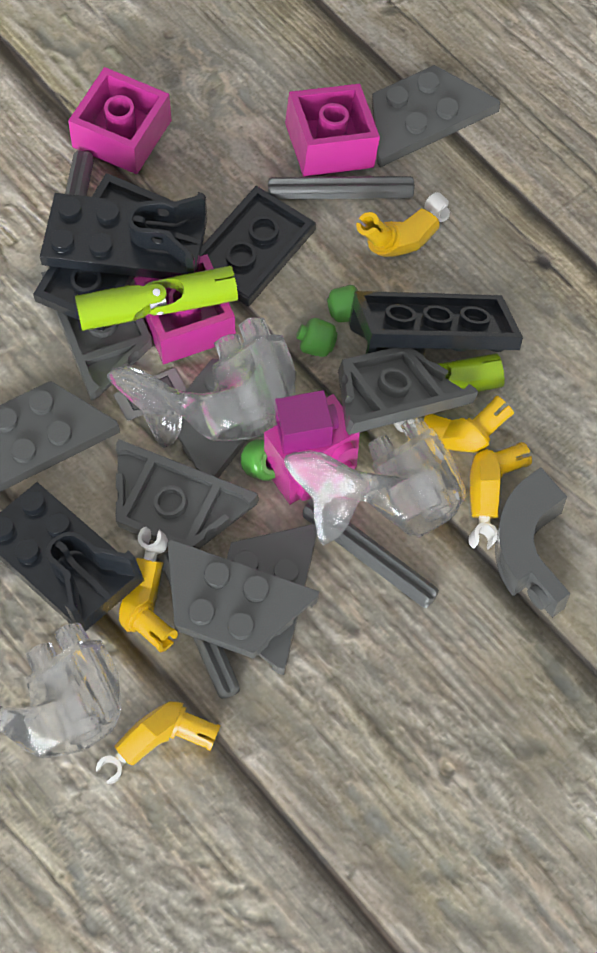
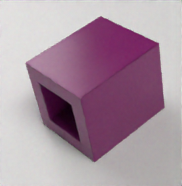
M324 390L275 399V421L283 454L332 445L333 429L339 428L336 407L334 404H327Z

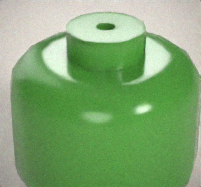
M354 285L335 288L329 293L327 298L331 317L337 322H349L354 292L358 291Z
M311 318L306 326L300 325L296 339L301 340L300 349L303 353L325 357L329 352H332L338 334L332 323L319 318Z
M253 440L244 447L241 454V465L248 476L262 481H269L275 478V473L273 469L266 466L267 454L264 451V440Z

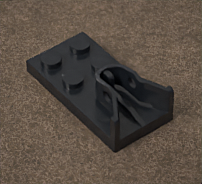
M108 173L105 174L92 197L133 202L160 200L174 202ZM50 266L33 296L35 302L79 320L75 300L76 295L130 286L135 276ZM101 327L98 329L104 331L106 327Z
M198 192L197 196L175 202L163 200L133 202L55 193L40 253L41 265L155 279H167L195 273L198 271L208 219L206 196Z
M354 292L349 327L352 332L366 339L368 344L365 354L390 348H413L424 357L426 348L452 349L455 351L477 349L493 352L520 350L523 336L502 295Z
M38 482L33 484L0 512V560L80 634L85 633L144 581L136 558L129 550L126 553L115 550Z

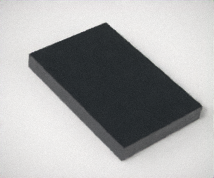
M256 185L202 245L201 256L208 254L214 269L232 266L237 285L238 300L249 307L314 233L316 222Z

